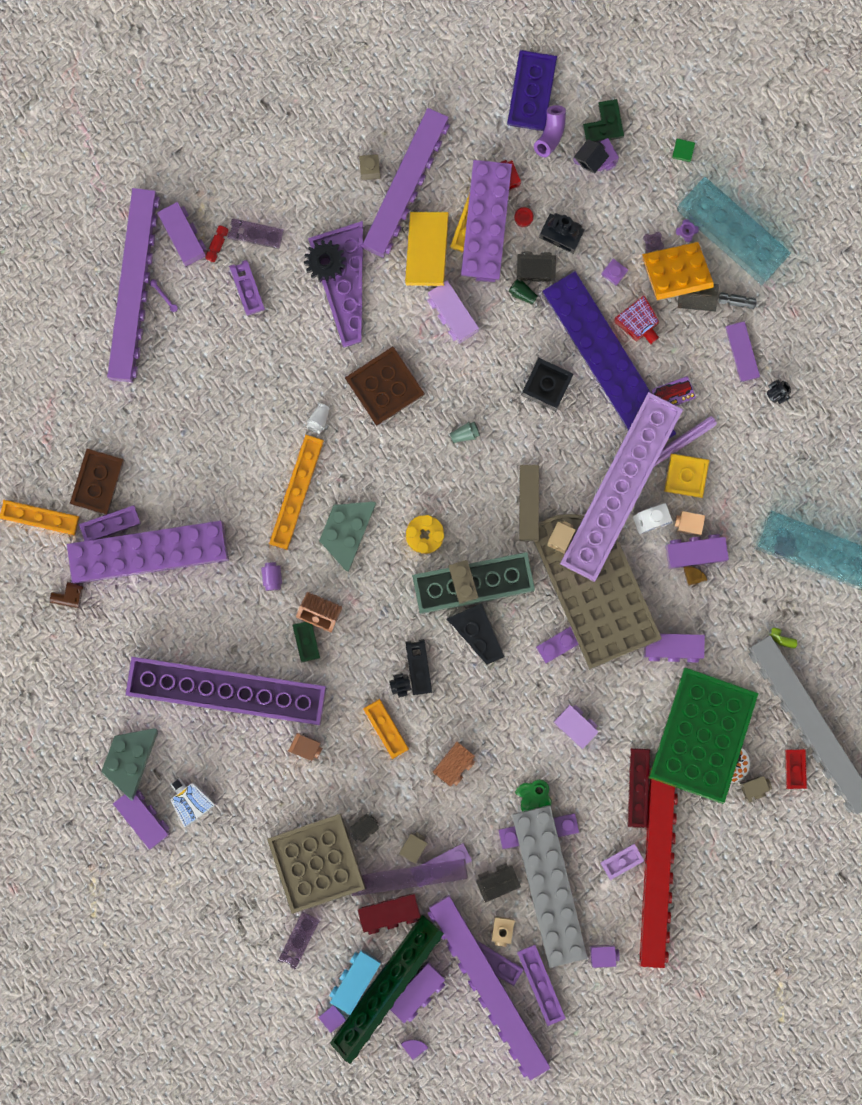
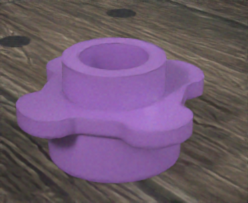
M688 219L683 220L681 227L676 229V234L682 236L685 242H691L694 234L699 232V228Z

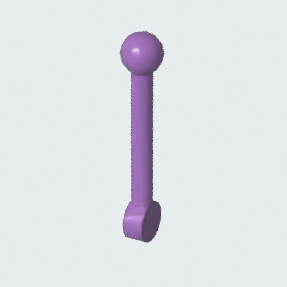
M152 279L150 286L158 291L170 306L172 312H177V305L172 304L157 285V281Z

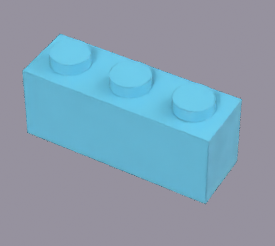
M362 949L359 953L355 951L349 961L352 963L350 969H345L339 978L342 980L340 986H335L329 995L332 998L330 1003L351 1015L381 964L380 960Z

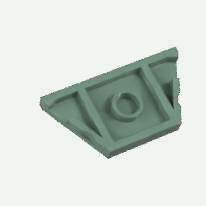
M376 502L333 505L319 541L347 572L351 568Z
M155 728L114 736L101 771L108 780L132 801L134 800L158 734V730Z

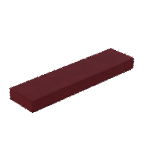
M630 748L627 827L648 828L650 749Z

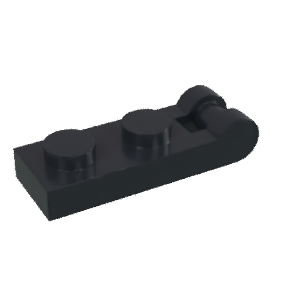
M419 639V642L412 643L411 641H406L413 696L432 693L425 639ZM420 649L421 655L413 656L412 650Z

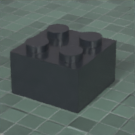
M538 357L521 396L556 412L573 377V373Z

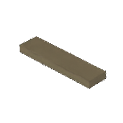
M520 465L519 541H539V465Z

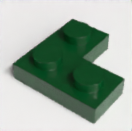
M618 100L598 102L601 121L583 124L585 141L589 139L594 142H601L607 138L609 140L624 138Z

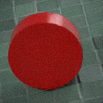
M521 207L515 212L514 220L518 226L528 227L533 222L534 215L529 208Z

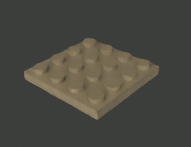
M342 814L267 839L292 914L366 889Z

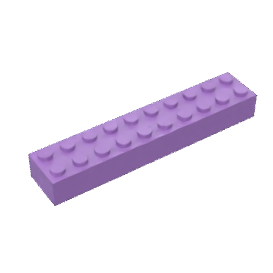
M131 657L125 696L321 725L327 687Z

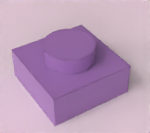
M612 259L601 275L617 286L628 272V269L615 259Z

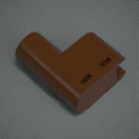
M67 582L65 594L51 592L49 602L79 608L83 586Z

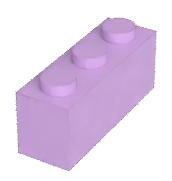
M448 280L444 282V286H437L428 292L429 299H427V302L432 309H437L439 312L437 316L443 325L446 324L450 329L448 334L453 341L457 340L460 344L479 332L478 326Z

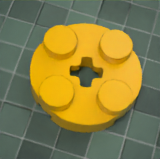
M429 515L418 516L408 524L406 541L413 551L421 554H430L438 550L442 545L444 529L436 518ZM423 529L424 531H430L429 539L427 540L420 538V531Z

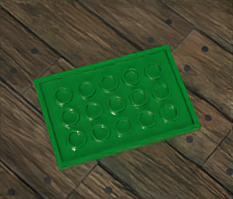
M685 667L649 778L724 804L759 693Z

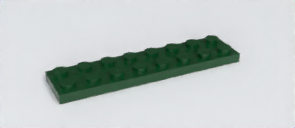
M421 915L418 922L412 927L330 1042L331 1046L349 1064L359 1055L360 1050L369 1041L375 1029L382 1023L383 1018L394 1006L400 994L405 991L410 980L417 974L418 969L429 957L436 944L440 942L444 933L424 915Z

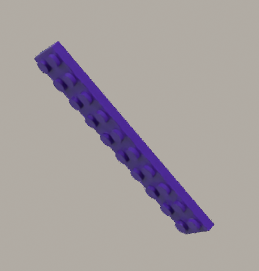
M576 271L544 289L542 293L629 431L648 392H651ZM674 429L672 430V432H671L669 438H671V437H673L674 435H676V432H675Z

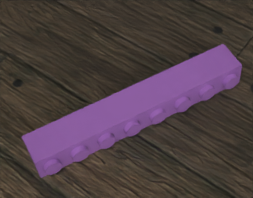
M427 108L362 244L363 249L382 258L386 254H390L394 245L391 242L394 236L398 237L402 228L399 225L402 219L406 220L409 214L408 206L410 202L414 203L416 200L418 185H423L426 178L424 173L427 168H431L434 161L432 156L441 147L442 141L440 139L443 134H447L450 128V124H448L449 117Z

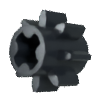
M778 379L768 385L770 389L767 391V395L773 403L778 401L779 404H782L790 399L788 394L791 393V387L786 381L780 382Z
M402 673L393 675L394 680L389 681L392 694H398V698L408 696L407 691L412 690L409 677H403Z

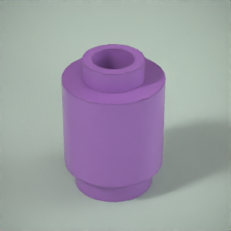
M276 562L265 563V567L261 568L265 590H280L282 584L281 567L279 565L276 566Z

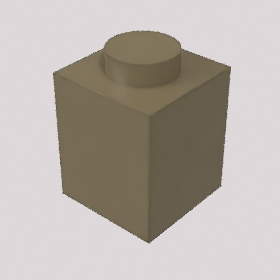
M379 155L359 156L361 180L380 179Z
M418 832L415 834L410 833L399 854L416 864L428 844L425 841L426 837Z

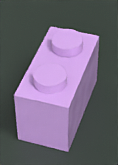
M568 705L553 723L583 749L599 732L596 730L598 726L590 718L586 720L582 717L583 712L576 705L573 707Z

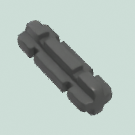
M721 292L718 302L721 304L729 303V305L743 308L747 306L749 309H754L757 300L752 297L746 298V296L728 295V293Z

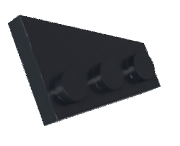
M482 603L447 618V621L468 642L486 665L505 657Z

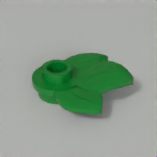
M538 779L532 783H522L518 786L515 794L522 797V812L547 805L551 806L552 800L548 795L550 788L546 781ZM541 787L543 792H537L536 788Z

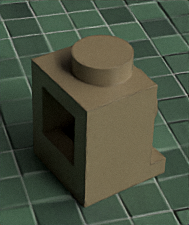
M759 776L740 783L748 803L753 802L752 797L755 800L765 797V793L772 789L770 780L768 778L765 779V776Z

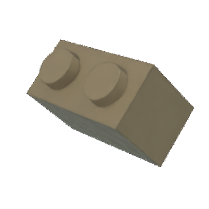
M468 560L448 565L459 604L478 599Z

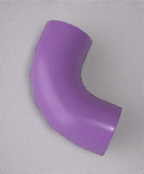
M553 105L547 109L544 132L534 143V150L541 157H548L558 146L563 136L566 109L562 106Z

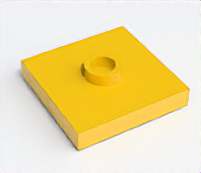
M671 453L664 492L703 498L709 460Z

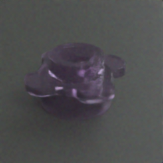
M660 232L643 236L647 252L650 253L664 248Z

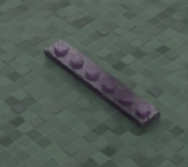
M465 859L363 874L362 877L366 889L352 893V896L468 879Z

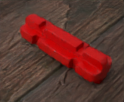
M218 226L216 230L217 235H214L209 246L210 251H207L205 259L210 262L216 261L218 257L216 254L220 252L225 241L224 236L226 237L229 229L225 226Z

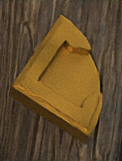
M692 566L683 567L688 586L707 581L706 575L699 569Z

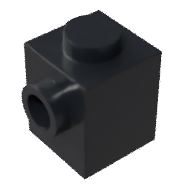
M588 139L574 158L583 169L595 174L609 155L604 150L606 147L601 142H594Z

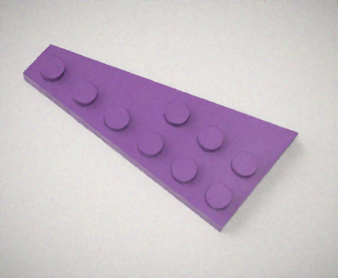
M363 221L308 238L313 249L315 248L314 242L321 245L322 240L325 241V244H328L331 240L333 246L339 244L338 251L344 250V254L341 257H346V262L342 263L346 265V269H341L342 276L337 275L336 281L329 279V283L322 279L343 348L362 342ZM323 258L320 263L327 265L330 263V259Z

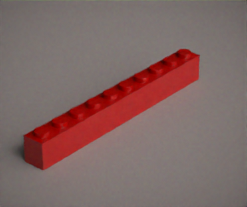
M651 778L649 784L639 965L641 967L665 968V963L669 961V952L666 951V943L669 944L670 932L667 931V924L671 923V912H668V904L672 903V892H669V884H673V872H670V865L674 864V852H671L672 844L675 845L676 834L672 830L673 825H676L677 821L674 805H677L678 793H675V787Z

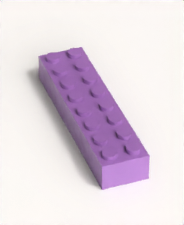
M222 521L67 544L72 583L77 584L229 561L224 523Z

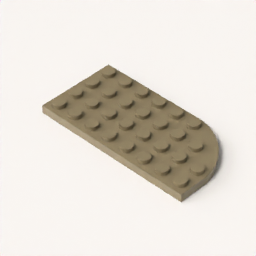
M561 514L539 522V541L533 542L589 670L662 640L618 539L595 582L560 565L565 554L547 546L557 522L563 523L565 521L574 526L573 529L576 530V534L584 518L583 515Z

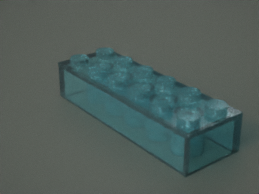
M706 177L694 187L677 208L678 212L697 226L705 236L762 286L791 254L788 249Z
M772 510L768 512L754 549L862 591L861 545Z

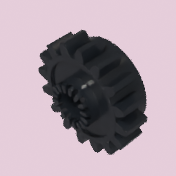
M322 240L321 245L314 242L315 248L308 247L310 254L304 255L308 259L304 261V265L309 266L306 272H312L311 278L317 277L318 282H321L322 279L326 283H329V279L336 281L337 275L342 276L341 269H346V265L342 264L346 262V257H341L344 254V250L338 251L339 244L333 246L331 240L328 244H325V241ZM323 258L330 259V263L327 265H322L320 261Z

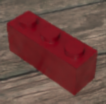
M415 893L357 909L363 933L368 932L369 935L380 932L379 928L387 927L389 930L399 927L398 923L406 921V924L418 922L417 918L421 917Z

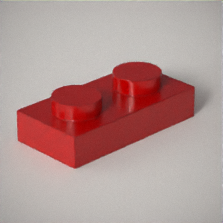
M806 749L785 750L786 789H807Z

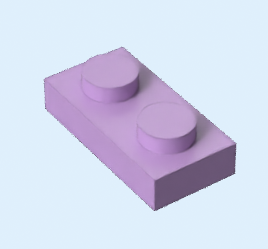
M633 843L600 862L609 880H612L642 863L644 859Z

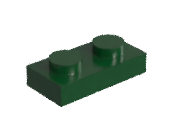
M308 622L293 624L301 663L320 659L313 625Z

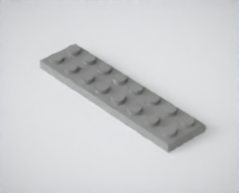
M547 805L512 814L549 968L588 959L551 806Z

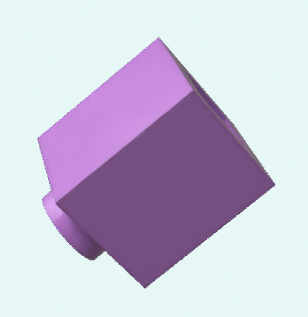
M614 944L590 946L592 968L616 967V961H620L619 949H615Z

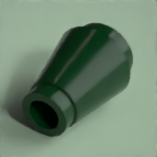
M518 279L514 281L508 291L512 294V297L531 305L538 297L524 281H519Z

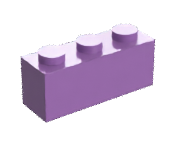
M178 202L157 212L185 267L205 257L204 250H206L202 239L197 240L195 234L198 232L193 222L188 223L186 217L189 215L184 206L180 207Z
M720 534L709 535L708 539L701 540V537L689 538V542H682L681 539L671 540L670 544L665 546L669 569L729 560L726 538L720 537Z
M660 634L662 640L644 647V657H648V661H660V658H668V662H680V658L687 659V662L699 663V659H704L705 635Z
M137 789L133 801L124 794L113 805L150 850L170 835L168 831L170 828L164 820L160 821L157 818L155 808L151 804L148 806L145 803V796Z
M427 962L410 980L405 991L400 994L390 1010L403 1023L407 1020L411 1022L418 1013L416 1011L420 1006L424 1008L432 1000L430 996L434 992H440L445 986L443 983L445 977L432 964Z

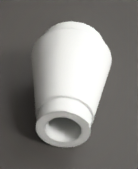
M320 403L307 420L308 424L306 427L310 431L320 434L325 428L330 408Z

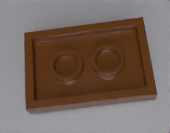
M86 449L70 504L107 515L125 460Z

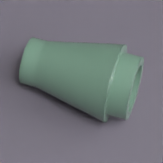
M469 421L451 432L450 436L453 443L476 440L480 433L475 421L472 423Z

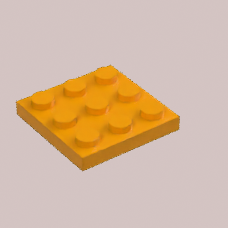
M699 242L642 254L643 262L657 300L714 288L713 280Z

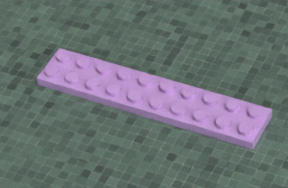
M648 392L560 565L593 582L596 581L683 409Z

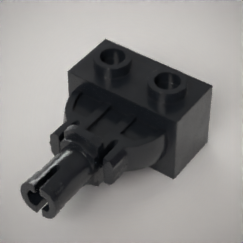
M550 213L539 238L574 254L585 229L579 223L573 222L571 217H567V215L557 213L553 215Z

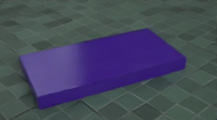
M524 50L519 51L507 121L508 126L544 131L557 56Z

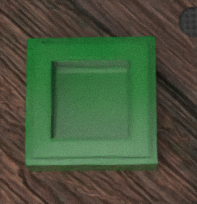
M677 138L672 158L691 162L695 142Z

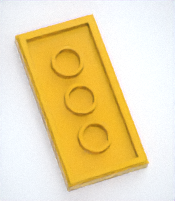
M410 212L406 285L444 286L448 212Z

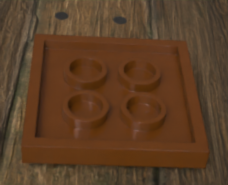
M393 346L345 377V380L376 426L425 395Z

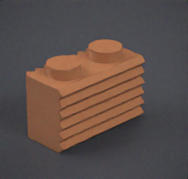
M307 592L298 609L296 618L332 633L342 606Z
M456 742L433 770V773L450 787L453 784L457 786L463 778L462 772L465 769L469 771L476 762L473 760L475 755Z

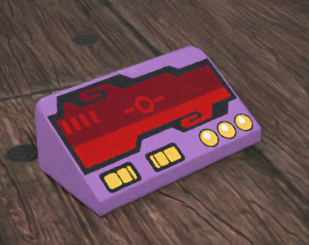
M688 376L652 389L653 395L675 406L696 398Z

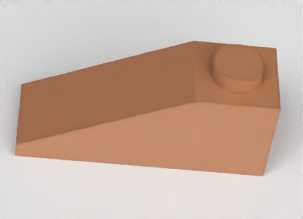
M296 733L288 752L313 761L314 757L319 758L323 748L320 747L321 742L302 733Z

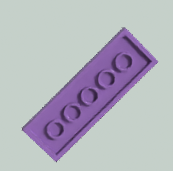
M473 160L461 276L499 280L512 164Z

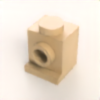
M494 916L491 941H495V945L506 947L507 943L511 944L515 920L513 918ZM501 929H505L507 931L505 936H501L499 934V931Z

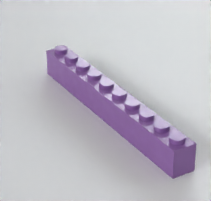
M132 188L107 375L113 381L133 383L134 378H137L138 367L135 366L136 359L140 357L138 341L142 340L143 329L140 328L141 321L145 319L143 303L147 302L148 291H145L146 283L149 284L150 281L148 265L152 264L153 254L150 253L151 246L155 244L153 227L157 226L158 217L155 216L156 208L159 209L160 197H158L154 190Z
M450 895L430 905V912H428L430 919L433 923L437 921L440 926V930L444 933L442 939L445 940L447 938L450 946H448L450 953L453 957L457 956L460 960L458 964L463 974L467 973L471 979L468 981L473 991L477 990L481 996L478 998L483 1009L487 1007L491 1013L488 1017L493 1026L497 1024L501 1030L498 1034L503 1043L508 1042L511 1047L508 1051L513 1060L518 1059L521 1064L518 1068L523 1077L528 1076L531 1081L551 1069Z

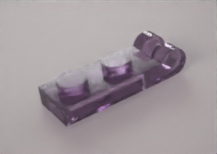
M231 219L230 225L232 228L231 232H228V239L280 249L284 233L283 229ZM239 228H244L243 234L238 233Z
M302 911L278 959L279 962H285L291 965V968L296 969L320 919ZM290 950L297 953L295 958L288 955Z

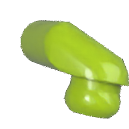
M773 627L769 636L771 635L776 643L784 647L796 648V639L780 636L782 630Z

